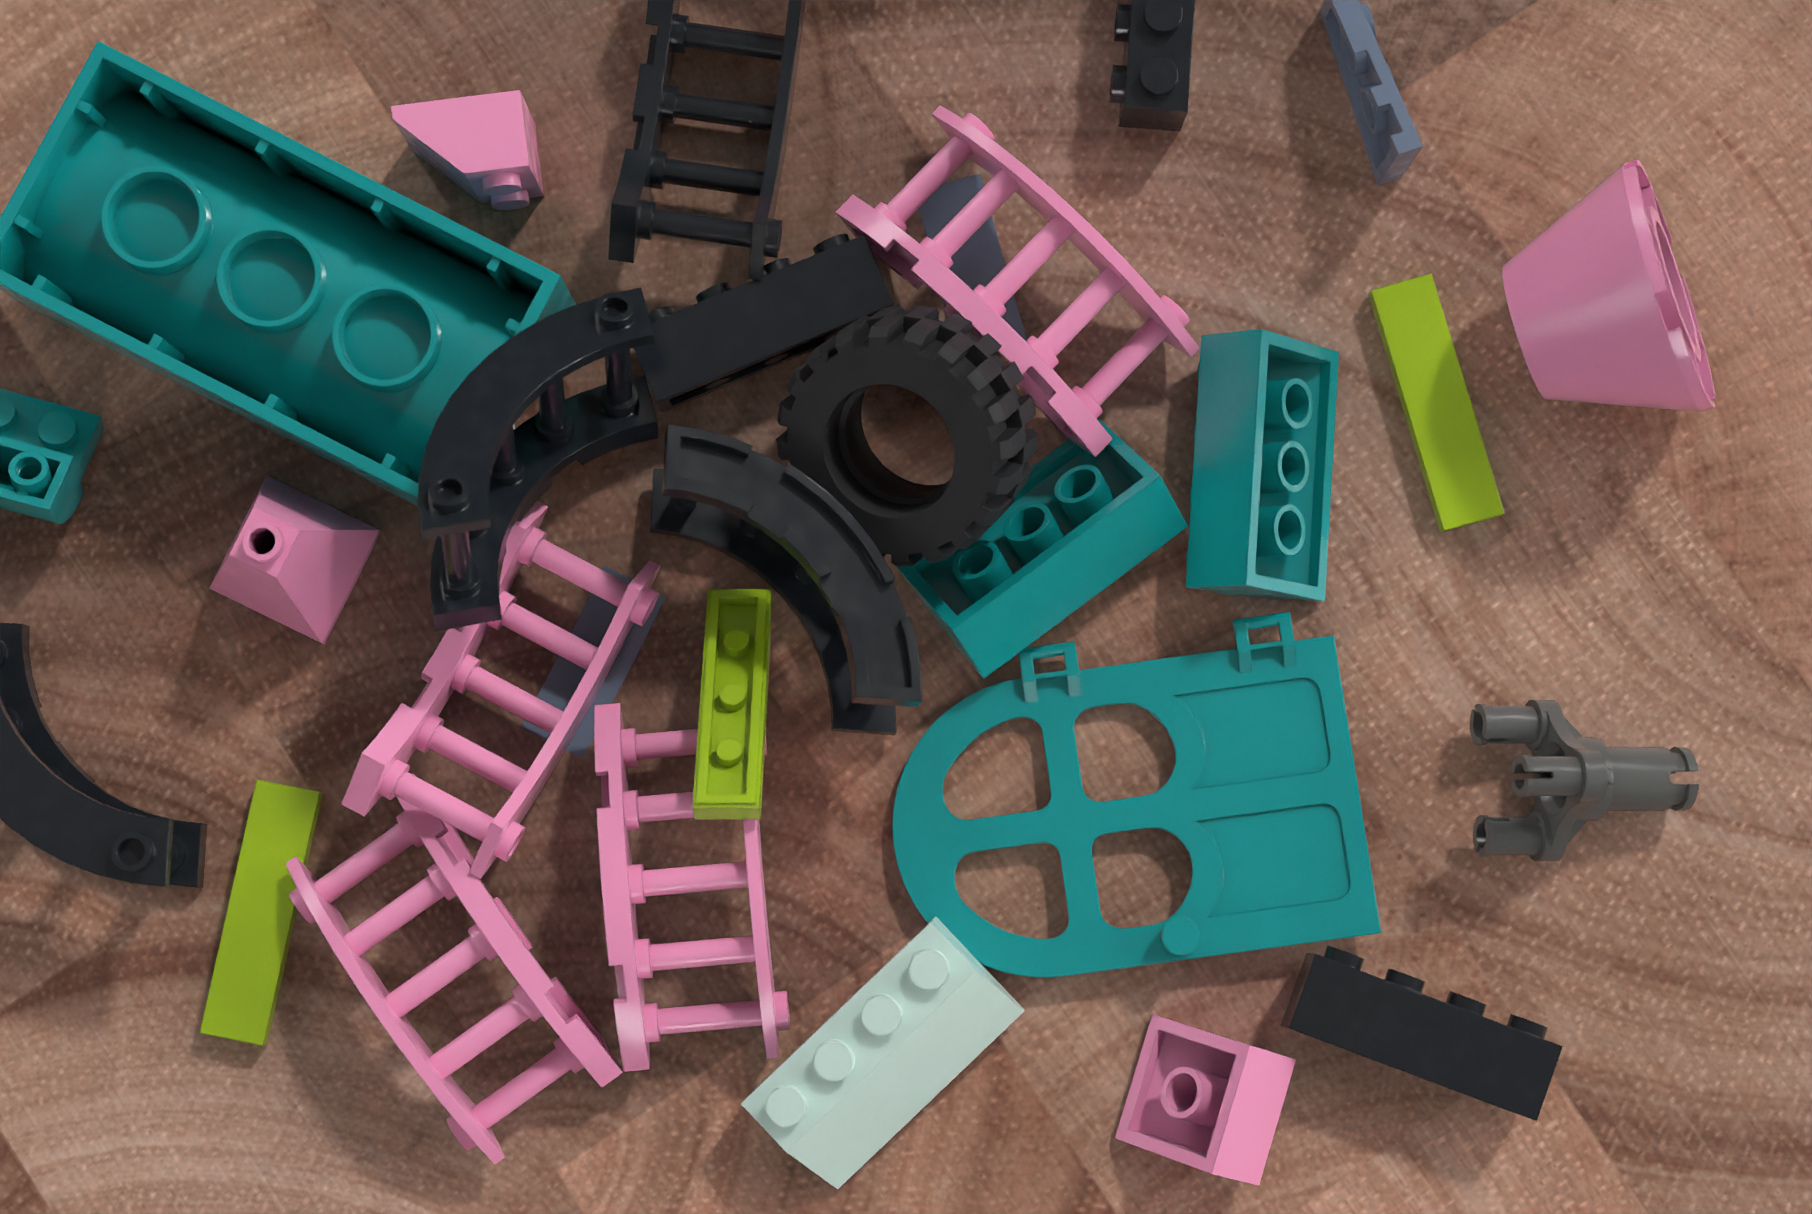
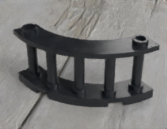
M648 0L646 24L658 26L657 35H650L647 64L640 63L632 113L633 122H638L633 149H625L618 183L611 203L608 260L634 263L640 239L651 240L653 234L751 248L748 279L761 281L766 257L778 258L781 244L783 220L774 219L788 138L806 0H789L785 36L689 22L688 15L679 14L680 0ZM687 47L781 61L775 106L679 93V86L670 85L674 52L685 53ZM676 118L771 131L764 172L668 158V152L659 151L664 123L674 124ZM665 184L757 196L759 200L754 221L748 222L656 209V202L650 201L652 188L663 190Z
M641 288L608 293L545 317L517 333L490 353L469 373L451 395L436 420L426 444L418 486V510L422 539L436 537L431 559L430 593L435 631L502 620L499 590L507 538L516 521L521 522L532 506L552 487L553 476L576 460L584 465L613 450L639 442L658 439V420L646 376L634 378L631 376L630 349L655 343L653 328ZM604 357L606 384L565 399L563 378L579 368ZM539 397L540 411L513 429L514 423L526 408Z
M668 425L665 432L664 468H654L650 533L677 536L721 551L744 564L763 578L785 600L810 636L819 656L827 682L831 705V731L895 735L897 733L896 706L918 707L922 702L921 665L910 616L906 617L903 604L893 584L895 581L893 573L873 540L852 514L826 489L794 466L788 464L785 467L771 458L753 451L752 445L735 438L702 429Z
M0 623V819L34 846L65 863L96 875L135 884L163 887L178 885L203 888L207 824L180 821L156 815L118 799L97 785L95 780L74 761L61 742L56 741L40 711L42 705L33 679L29 651L30 626L17 623Z

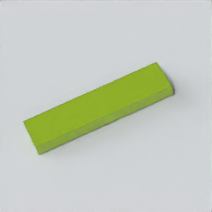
M1432 273L1371 290L1368 294L1440 533L1502 516L1505 514Z
M708 589L692 805L695 820L761 819L773 608L771 589Z
M256 779L200 1033L261 1046L268 1045L297 915V908L289 896V892L294 890L296 885L285 863L296 856L307 867L323 792Z

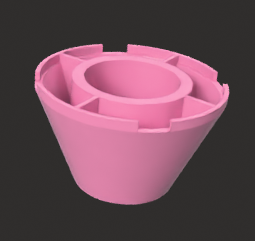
M1639 160L1625 163L1503 265L1502 277L1510 315L1529 372L1544 399L1703 412L1715 408L1714 401H1711V399L1716 398L1703 338L1685 277L1681 278L1670 247L1673 241L1650 180Z

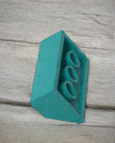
M1264 329L1201 335L1200 361L1197 369L1198 395L1196 424L1194 427L1193 476L1190 490L1189 541L1186 553L1187 588L1231 596L1325 601L1339 352Z
M1099 418L1097 420L1112 437V440L1096 457L1071 440H1067L1031 467L1032 471L1025 487L1015 496L1016 501L967 549H958L950 558L933 564L925 561L923 557L915 566L897 567L953 644L983 678H986L1000 666L1010 661L1016 654L1051 628L1058 625L1067 616L1103 589L1109 587L1114 581L1188 527L1161 476Z

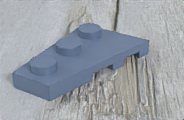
M1325 0L1319 13L1376 183L1381 185L1400 179L1421 151L1423 145L1395 84L1391 70L1376 41V30L1372 13L1365 2L1360 3L1359 0Z

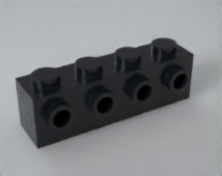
M1127 0V4L1117 3L1114 42H1124L1123 65L1113 64L1109 101L1110 103H1120L1118 127L1181 131L1188 112L1195 0Z
M848 234L833 236L817 244L813 248L815 255L791 264L789 258H782L764 265L761 281L752 280L735 288L732 287L730 282L720 283L700 292L696 296L698 303L674 313L673 308L667 306L649 312L655 343L636 347L634 350L661 413L815 350L822 343L864 315L871 317L883 308L894 307L865 235L852 240L849 239Z
M1327 946L1324 956L1306 953L1281 1026L1537 1121L1563 1047L1544 1039L1547 1027L1510 1014L1507 1025L1483 1017L1486 1004L1449 991L1446 1002L1422 994L1425 981L1389 968L1385 979L1360 971L1364 962L1363 958L1331 946Z

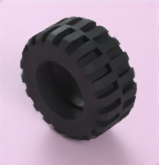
M899 305L883 308L871 317L864 315L822 343L807 356L808 361L795 370L787 384L791 395L780 402L777 417L779 425L787 427V431L776 438L780 460H789L790 465L799 469L826 489L852 514L873 540L883 557L887 554L891 555V563L895 566H915L923 557L925 561L933 564L950 558L958 549L965 550L976 542L1016 501L1015 496L1025 487L1032 471L1030 464L1026 461L1037 450L1038 433L1034 429L1026 428V424L1036 415L1033 399L1028 394L1020 396L1016 385L1024 377L1015 361L1005 366L995 354L1002 345L989 333L981 339L969 333L972 327L971 321L954 313L943 322L939 320L940 312L937 308L921 305L916 306L907 314L905 309ZM887 384L908 389L924 398L938 411L949 429L954 446V470L952 478L947 483L939 485L913 483L897 476L878 460L866 440L862 426V402L864 394L870 386Z

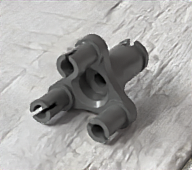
M1529 700L1525 706H1487L1486 704H1476L1475 709H1472L1470 733L1473 742L1476 745H1486L1487 743L1525 744L1531 750L1532 756L1525 754L1515 756L1511 766V774H1534V778L1511 780L1513 792L1517 797L1526 798L1534 796L1533 811H1531L1528 817H1489L1488 815H1480L1476 818L1473 826V844L1475 851L1479 852L1480 857H1488L1490 855H1529L1533 861H1560L1567 844L1587 821H1597L1603 818L1607 811H1666L1668 809L1687 811L1696 801L1699 784H1673L1669 778L1670 774H1675L1676 772L1698 771L1695 756L1688 748L1673 747L1669 750L1664 747H1606L1601 739L1583 737L1564 717L1559 703L1555 700Z

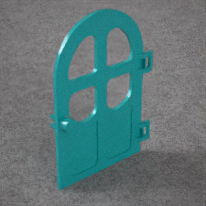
M1290 612L1233 619L1236 649L1079 670L1075 641L1024 648L1018 653L1022 678L986 687L952 706L922 736L904 767L894 802L893 843L903 883L924 920L929 923L936 916L982 965L1008 974L1038 978L1072 976L1380 934V920L1334 635L1294 640ZM1278 626L1280 641L1250 645L1248 630ZM1064 655L1066 670L1042 674L1034 673V659ZM1118 704L1135 705L1146 710L1166 729L1173 743L1175 765L1169 780L1155 793L1144 796L1102 802L1089 799L1085 795L1082 786L1074 731L1076 719L1085 710ZM1016 718H1026L1036 722L1041 728L1051 791V799L1048 805L1037 811L962 820L955 817L945 804L943 786L946 775L956 759L974 740L993 727ZM1141 829H1161L1171 833L1184 845L1189 853L1192 864L1190 888L1182 905L1176 913L1161 923L1132 928H1116L1109 925L1103 919L1100 911L1092 855L1094 841L1099 836ZM1039 843H1048L1054 846L1059 853L1068 911V926L1066 930L1054 938L1036 939L1007 932L989 923L971 910L958 894L955 885V871L960 860L967 854Z

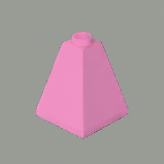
M266 476L209 589L325 644L382 531L278 480Z

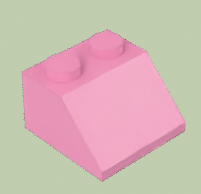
M520 90L391 106L392 119L413 152L481 204L491 203L492 208L496 210H513L528 206L529 198L544 196L536 125Z
M1152 1014L1115 1138L1205 1172L1259 1186L1296 1059Z

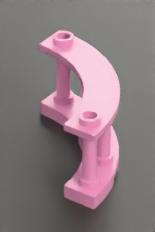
M940 105L932 115L950 138L945 146L887 205L880 202L873 208L852 194L836 211V214L856 238L865 235L875 258L899 274L917 290L923 284H926L948 304L943 309L948 317L955 313L972 322L969 333L978 339L989 333L1000 343L1002 347L997 352L1009 364L1015 361L1024 377L1017 385L1026 394L1032 396L1033 402L1060 434L1096 457L1112 440V437L1097 420L1103 412L1100 405L1162 341L1192 357L1200 348L1184 328L1190 322V319L1172 299L1165 295L1159 297L1113 246L1072 206L1023 163L994 141L995 137L979 118L969 112L961 118ZM967 158L994 176L933 239L925 237L918 243L905 232L908 229L905 222ZM1015 192L1049 222L986 287L979 284L972 290L949 269L954 264L951 257ZM1069 239L1101 273L1038 339L1031 336L1025 341L1002 318L1003 314L1007 311L1004 304ZM1120 292L1145 323L1082 388L1075 386L1071 390L1053 370L1059 363L1056 356Z
M539 501L532 506L521 522L516 521L506 541V554L500 576L499 590L502 620L464 626L458 630L452 628L446 631L437 649L422 671L421 679L427 682L412 707L403 703L400 704L384 728L362 752L341 803L343 806L365 817L381 796L389 800L397 796L482 841L469 872L480 879L496 858L507 862L513 855L525 831V827L520 825V823L540 794L578 730L615 662L633 624L635 623L642 627L646 623L660 595L659 592L651 587L661 566L651 560L628 584L547 541V533L540 530L539 527L548 506ZM535 563L618 607L599 647L515 604L516 596L510 594L509 591L522 564L530 567ZM504 626L586 670L564 711L479 667L481 660L474 656L490 627L500 630ZM454 690L461 694L469 690L550 733L549 738L528 771L443 727L444 719L438 717ZM416 749L423 753H427L431 749L512 792V795L495 818L412 775L409 773L410 765L406 763Z
M620 703L594 705L595 774L596 776H601L602 808H597V827L608 962L609 966H614L619 998L614 999L613 1004L623 1072L650 1069V1042H660L661 1035L762 1026L766 1059L779 1058L778 1031L790 1030L789 1003L787 991L775 992L759 819L743 820L746 861L644 870L643 864L632 865L630 830L641 829L642 822L694 818L692 808L693 792L639 796L637 790L628 791V767L639 766V760L696 755L698 729L637 734L635 728L624 729ZM765 734V752H764V755H767L766 734ZM749 888L753 936L651 945L649 938L639 939L635 904L646 903L647 896ZM748 962L756 963L759 1000L659 1009L657 1002H646L643 979L652 978L653 971Z
M397 797L404 809L401 814L396 816L398 824L319 880L296 856L285 863L296 885V888L289 892V896L297 910L308 923L313 924L316 922L337 958L376 1017L419 1076L450 1113L451 1116L446 1121L459 1143L467 1151L477 1145L495 1165L504 1159L505 1155L491 1126L569 1070L576 1074L585 1068L601 1087H604L618 1077L623 1071L602 1033L583 1012L558 978L555 976L550 979L529 950L533 948L532 943L501 899L498 897L493 899L481 880L469 873L474 858L456 828ZM414 844L417 848L425 845L435 861L434 864L427 868L429 875L350 931L334 900ZM444 896L449 901L458 896L476 923L468 929L470 936L389 993L364 953ZM499 956L519 983L512 990L514 997L433 1054L405 1014L485 957L491 962ZM544 1016L559 1036L553 1042L555 1049L475 1105L450 1074L530 1018L533 1022H536Z

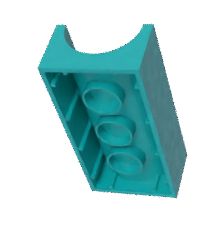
M97 41L0 216V290L25 306L418 506L419 473L425 447L435 422L451 395L469 373L490 353L517 333L545 317L576 305L561 275L100 41Z

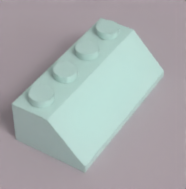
M935 916L759 1084L741 1105L785 1152L836 1189H839L1025 1010Z

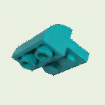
M0 389V508L55 524L66 522L73 515L85 494L81 480L104 430L101 416Z

